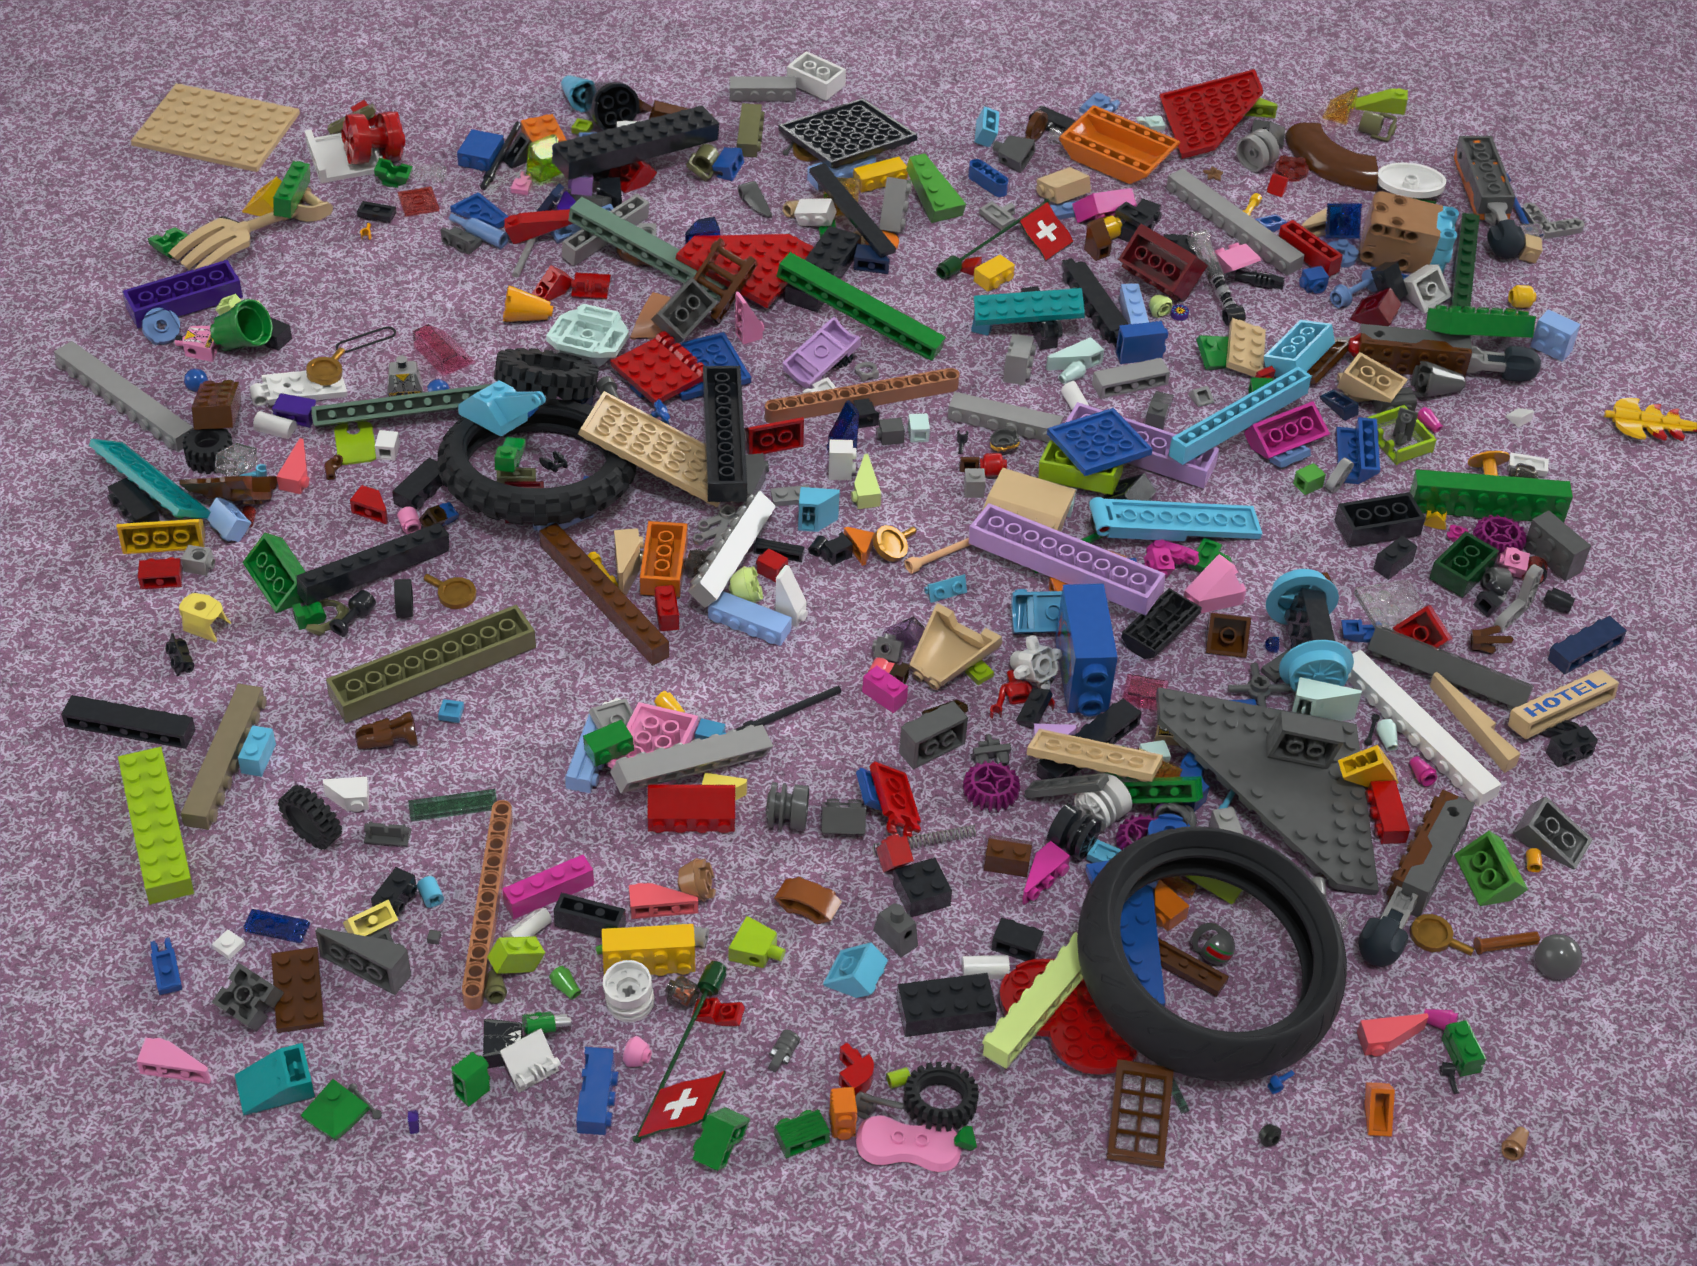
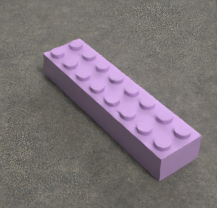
M1077 402L1066 422L1103 410ZM1123 417L1153 449L1152 455L1128 462V464L1204 489L1216 466L1219 448L1213 447L1181 465L1168 455L1171 439L1177 434Z

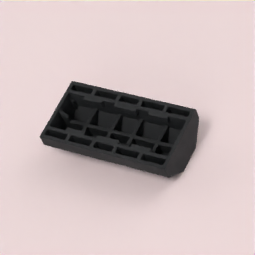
M1168 588L1157 599L1146 615H1139L1122 631L1121 638L1131 652L1143 659L1153 658L1201 613L1202 607Z

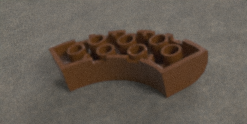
M1297 123L1287 130L1285 134L1286 144L1289 150L1291 149L1294 157L1299 159L1306 169L1319 174V177L1329 182L1332 180L1343 187L1347 185L1355 187L1356 190L1376 192L1378 184L1376 156L1356 153L1341 147L1326 135L1321 123Z

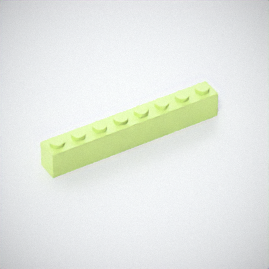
M1077 932L1072 935L1069 944L1060 949L1057 958L1049 961L1044 973L1036 976L1031 988L1024 990L1018 1003L1011 1005L1005 1018L1001 1017L998 1020L992 1033L988 1032L982 1042L984 1045L983 1055L1007 1069L1081 982L1083 976L1078 958Z

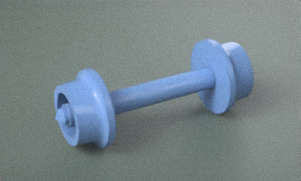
M1367 269L1363 271L1362 282L1349 289L1343 284L1335 286L1334 290L1330 293L1332 304L1336 307L1349 306L1352 303V294L1365 287L1371 292L1377 291L1371 273L1372 270Z

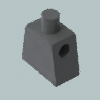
M1010 135L1004 143L996 141L993 145V151L998 152L1000 163L1022 173L1036 152L1035 140Z
M894 903L878 914L873 931L900 958L918 947L916 922L905 912V908L902 905Z

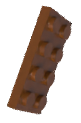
M318 947L271 953L273 985L284 992L275 1005L277 1033L324 1027Z

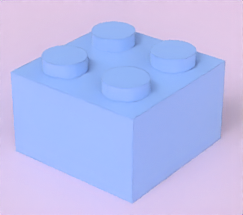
M1548 309L1538 320L1530 347L1563 362L1573 350L1581 324Z

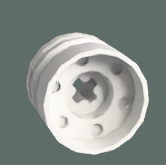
M1107 774L1109 781L1101 791L1077 793L1074 799L1075 807L1082 810V817L1090 814L1092 819L1097 818L1102 821L1101 831L1132 809V799L1128 789L1117 777L1111 774Z
M624 960L615 963L606 971L603 977L605 1000L609 1013L615 1019L623 1022H636L650 1014L654 1007L655 997L651 975L642 963L634 960Z

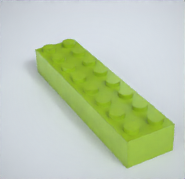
M162 747L118 756L149 905L195 894Z

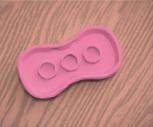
M873 1116L862 1121L857 1130L856 1146L858 1153L864 1160L872 1164L888 1165L908 1162L933 1172H946L952 1170L958 1164L961 1156V1147L954 1144V1137L957 1135V1132L953 1128L951 1131L946 1132L945 1126H942L940 1132L936 1131V1125H932L930 1130L926 1128V1124L913 1126L900 1123L886 1116Z

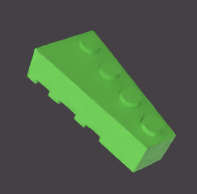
M925 153L909 157L906 170L930 222L934 223L963 216L966 203Z

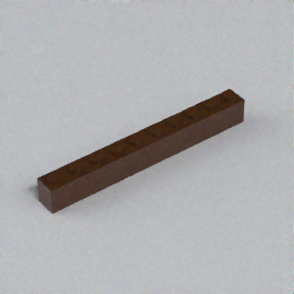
M556 522L539 530L540 547L652 666L670 657L669 641Z

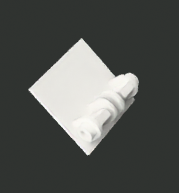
M541 1028L500 1050L518 1093L558 1072V1067L561 1066L557 1057L554 1058Z

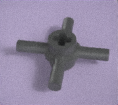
M1258 663L1250 665L1252 679L1247 684L1228 685L1227 688L1228 693H1248L1251 699L1257 701L1258 706L1267 707L1265 699L1271 692H1290V684H1270L1266 676L1260 675Z

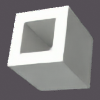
M379 430L375 443L376 459L396 460L400 446L398 432Z

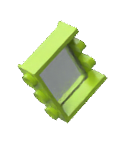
M1405 405L1367 417L1377 419L1379 447L1395 465L1430 452L1433 453L1437 440L1417 419L1411 441L1406 440L1402 446L1396 444L1395 436L1392 435L1400 407L1408 409Z

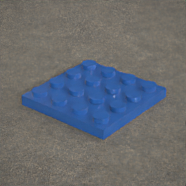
M725 332L680 343L682 347H685L692 353L698 362H702L704 366H740L741 385L751 383L750 374ZM703 381L679 393L678 395L681 400L684 401L703 396Z
M1114 408L1047 428V435L1084 476L1152 455L1153 449Z

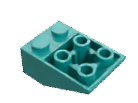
M303 1043L279 1048L235 1074L243 1116L315 1097Z

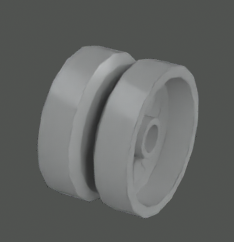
M1266 129L1255 130L1241 138L1236 146L1239 162L1251 172L1260 171L1274 163L1278 159L1280 152L1276 138Z

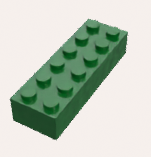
M1436 305V308H1428L1425 329L1455 335L1533 338L1536 316L1529 315L1528 311L1519 310L1517 313V309L1506 308L1504 311L1502 308H1492L1489 311L1487 307H1478L1475 310V307L1464 306L1461 309V306L1450 305L1447 309L1445 305Z

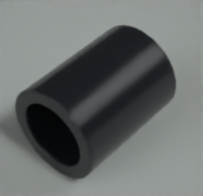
M817 536L808 548L809 553L819 557L821 550L824 549V543L828 542V540L824 536Z

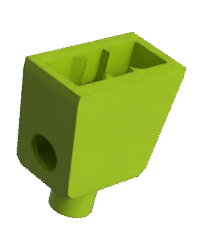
M746 916L729 946L728 960L764 968L769 958L781 962L785 956L786 949L777 946L776 931Z

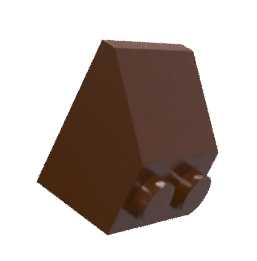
M1209 612L1206 653L1247 658L1251 617Z
M990 835L984 871L1027 877L1033 842Z

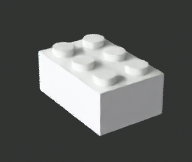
M807 51L787 66V76H795L797 88L826 101L842 89L846 83L845 68Z

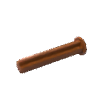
M1537 931L1483 939L1475 937L1473 945L1476 953L1481 955L1486 951L1539 944L1541 938Z

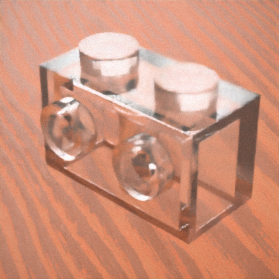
M240 443L227 447L216 454L215 472L224 474L226 477L240 476L256 466L258 461L256 456L257 448Z

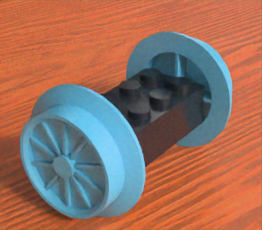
M1297 569L1283 574L1274 582L1266 599V610L1269 616L1276 622L1288 626L1291 650L1282 658L1279 665V673L1281 679L1286 684H1290V687L1295 692L1300 677L1344 686L1354 665L1352 652L1345 645L1335 641L1329 616L1338 604V590L1323 574L1312 569Z

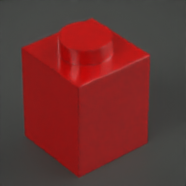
M768 548L756 560L757 573L776 582L778 574L785 565H788V558Z

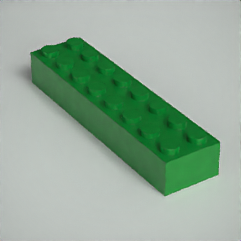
M1420 469L1415 470L1410 488V493L1422 513L1431 511V513L1439 512L1443 515L1447 512V515L1488 518L1489 515L1495 517L1498 514L1500 517L1506 516L1507 519L1513 518L1515 521H1532V519L1550 511L1564 523L1573 498L1570 481Z

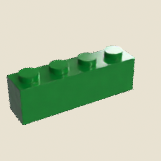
M302 161L292 162L273 197L274 216L292 218L310 183V164Z
M1202 776L1154 778L1152 782H1142L1136 778L1119 779L1128 789L1132 803L1197 802L1203 798Z

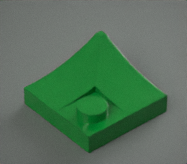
M1199 335L1196 341L1205 369L1218 370L1227 368L1228 337Z
M332 1079L304 1110L301 1117L320 1132L336 1141L349 1131L368 1112L370 1107L336 1080Z

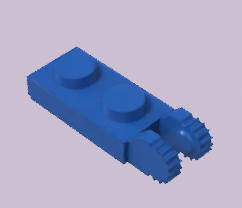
M170 937L165 938L164 941L167 950L158 952L159 949L156 941H151V959L159 995L183 990L174 948H172Z

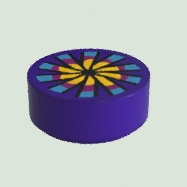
M1174 305L1170 315L1174 320L1184 321L1188 318L1189 309L1184 305Z

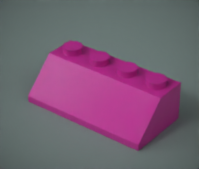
M1314 401L1255 423L1244 432L1251 449L1267 459L1330 434Z

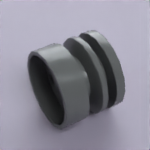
M772 782L766 803V816L769 828H774L775 818H778L780 829L783 828L785 819H789L791 830L805 831L809 803V785L795 784L791 794L788 793L787 783H783L780 793L778 792V782Z

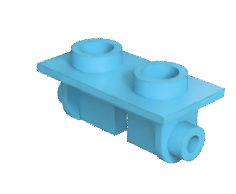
M965 574L927 584L924 590L926 594H929L930 602L967 593Z

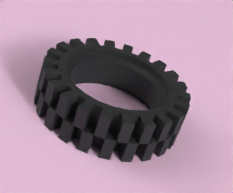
M295 785L278 800L279 811L283 813V819L288 820L286 822L288 826L294 828L295 834L298 832L301 839L305 838L306 842L312 843L313 847L325 850L341 836L343 831H341L342 826L339 825L340 821L335 818L337 816L335 812L330 811L331 807L325 805L322 798H317L315 792L311 793V790L307 787L304 788L303 785Z
M930 1062L926 1063V1069L921 1065L917 1071L913 1070L911 1076L907 1078L904 1093L905 1110L907 1113H910V1118L912 1120L917 1118V1124L920 1126L926 1122V1128L930 1130L932 1125H936V1131L940 1132L942 1126H945L946 1132L952 1130V1125H954L956 1130L961 1128V1124L966 1126L969 1123V1119L972 1120L974 1118L979 1097L978 1084H975L973 1076L969 1077L968 1071L965 1070L960 1073V1066L956 1065L953 1070L951 1069L952 1063H946V1067H942L941 1062H936V1067H933ZM941 1084L956 1089L963 1100L954 1108H936L925 1103L920 1096V1092L926 1086Z

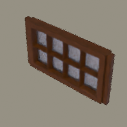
M1117 1060L1106 1160L1164 1169L1174 1070L1158 1065Z

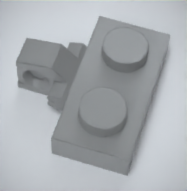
M991 201L979 208V214L1000 230H1003L1015 221L1013 215L1015 214L1016 206L1009 203L1004 207H1000Z

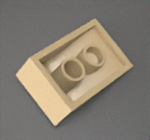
M1359 352L1344 371L1337 388L1353 397L1391 403L1408 379Z
M638 528L614 530L618 588L625 596L641 570L640 562L643 559V550H640V548H644L643 536H639Z

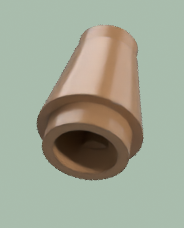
M1517 1127L1502 1142L1501 1148L1504 1157L1516 1161L1524 1156L1529 1132L1526 1128Z

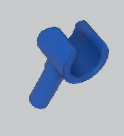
M1290 1070L1280 1077L1277 1075L1272 1076L1270 1083L1267 1085L1271 1093L1281 1092L1284 1089L1282 1083L1294 1076V1072Z

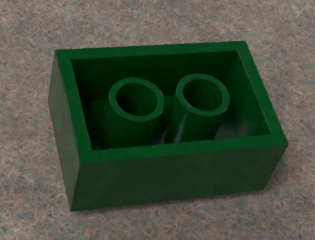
M1465 531L1434 561L1429 578L1463 598L1482 579L1483 574L1489 568L1494 567L1499 550Z

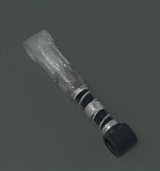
M1205 229L1189 232V247L1192 250L1194 249L1197 257L1208 265L1204 273L1208 282L1214 285L1215 293L1222 303V320L1225 325L1228 326L1232 318L1245 322L1246 314L1243 306H1238L1233 301L1234 298L1231 297V291L1228 285L1225 284L1226 275L1211 245L1209 231Z

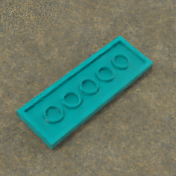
M1082 288L974 296L976 326L1085 318Z

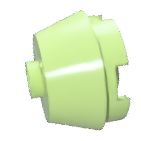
M744 566L735 572L730 578L729 590L732 595L756 603L763 599V591L756 577L758 573L754 566L747 568Z

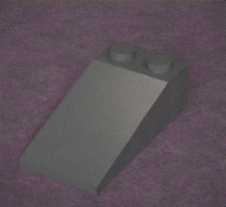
M317 928L315 930L320 957L393 995H396L411 977L408 950L399 943L395 944L385 939L324 928Z

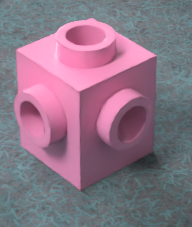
M1507 547L1503 553L1498 555L1496 564L1501 568L1509 569L1513 577L1521 578L1527 571L1530 553L1520 551L1517 548Z

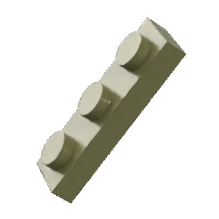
M371 103L351 114H364L368 120L375 116L376 107ZM345 117L328 124L327 129L330 135L341 133Z

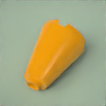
M508 285L503 312L504 322L548 320V316L552 317L553 306H550V301Z

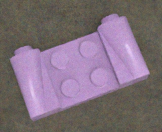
M833 317L782 362L783 371L805 389H812V384L822 380V376L845 355L849 357L861 346V339L859 336L849 333L839 323L837 318Z

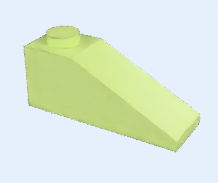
M864 454L854 482V491H851L852 502H856L858 509L879 507L881 505V491L868 454Z

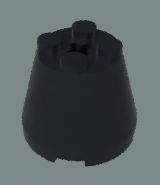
M597 82L585 90V106L595 123L603 130L617 128V121H633L636 114H639L640 103L635 90L625 83Z

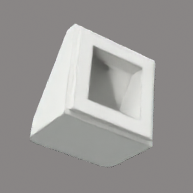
M1518 408L1505 417L1517 427H1521L1532 421L1534 411Z

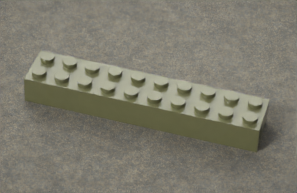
M516 604L326 679L328 695L344 722L348 723L536 648L535 630Z

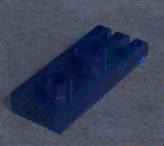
M251 909L243 927L244 931L248 933L302 943L310 922L305 919Z

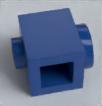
M1322 266L1302 269L1299 284L1307 293L1314 292L1315 294H1320L1327 289L1329 276Z

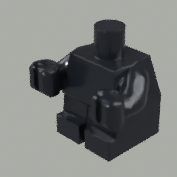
M1493 578L1486 584L1491 590L1489 592L1481 591L1474 603L1487 618L1497 611L1507 597V591L1496 585L1497 582Z

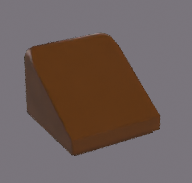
M960 457L959 472H965V468H979L980 457Z

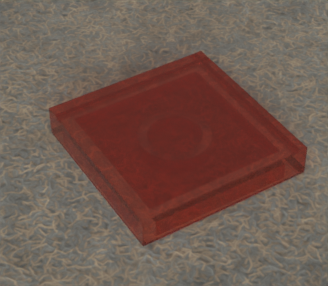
M432 186L398 192V198L405 217L439 211V205Z

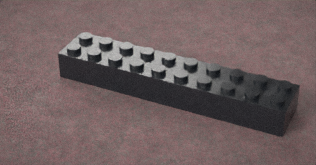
M696 106L687 110L653 117L648 120L552 144V162L570 180L717 141L720 123L703 106Z
M703 366L708 502H747V467L740 366Z

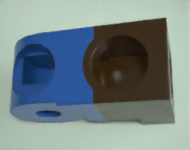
M451 502L428 508L419 518V521L424 528L437 523L443 526L455 521L459 514Z

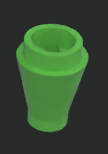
M559 966L549 975L551 984L567 995L570 1000L581 994V990L576 984L569 968Z

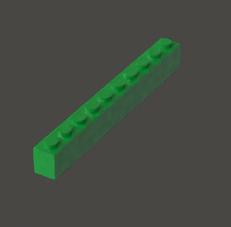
M790 252L779 264L776 277L924 358L933 361L943 348L946 336Z

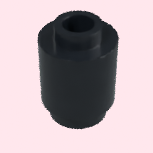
M1553 587L1552 591H1547L1544 601L1547 602L1546 606L1563 613L1564 611L1569 613L1575 598L1571 597V594Z

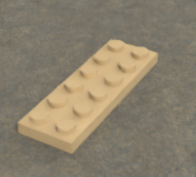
M1044 729L1037 731L1027 747V755L1037 759L1053 760L1059 764L1067 763L1078 768H1090L1101 773H1113L1119 777L1136 778L1142 782L1153 781L1163 759V755Z

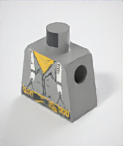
M401 355L396 358V362L389 363L387 397L423 393V380L415 361H408L406 356Z

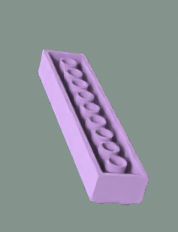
M990 503L969 526V544L1067 584H1104L1107 600L1143 615L1149 612L1164 591L1165 573Z

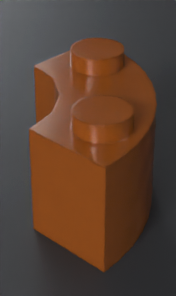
M802 877L785 879L774 897L786 912L803 915L815 924L831 921L842 903L832 889L825 888Z

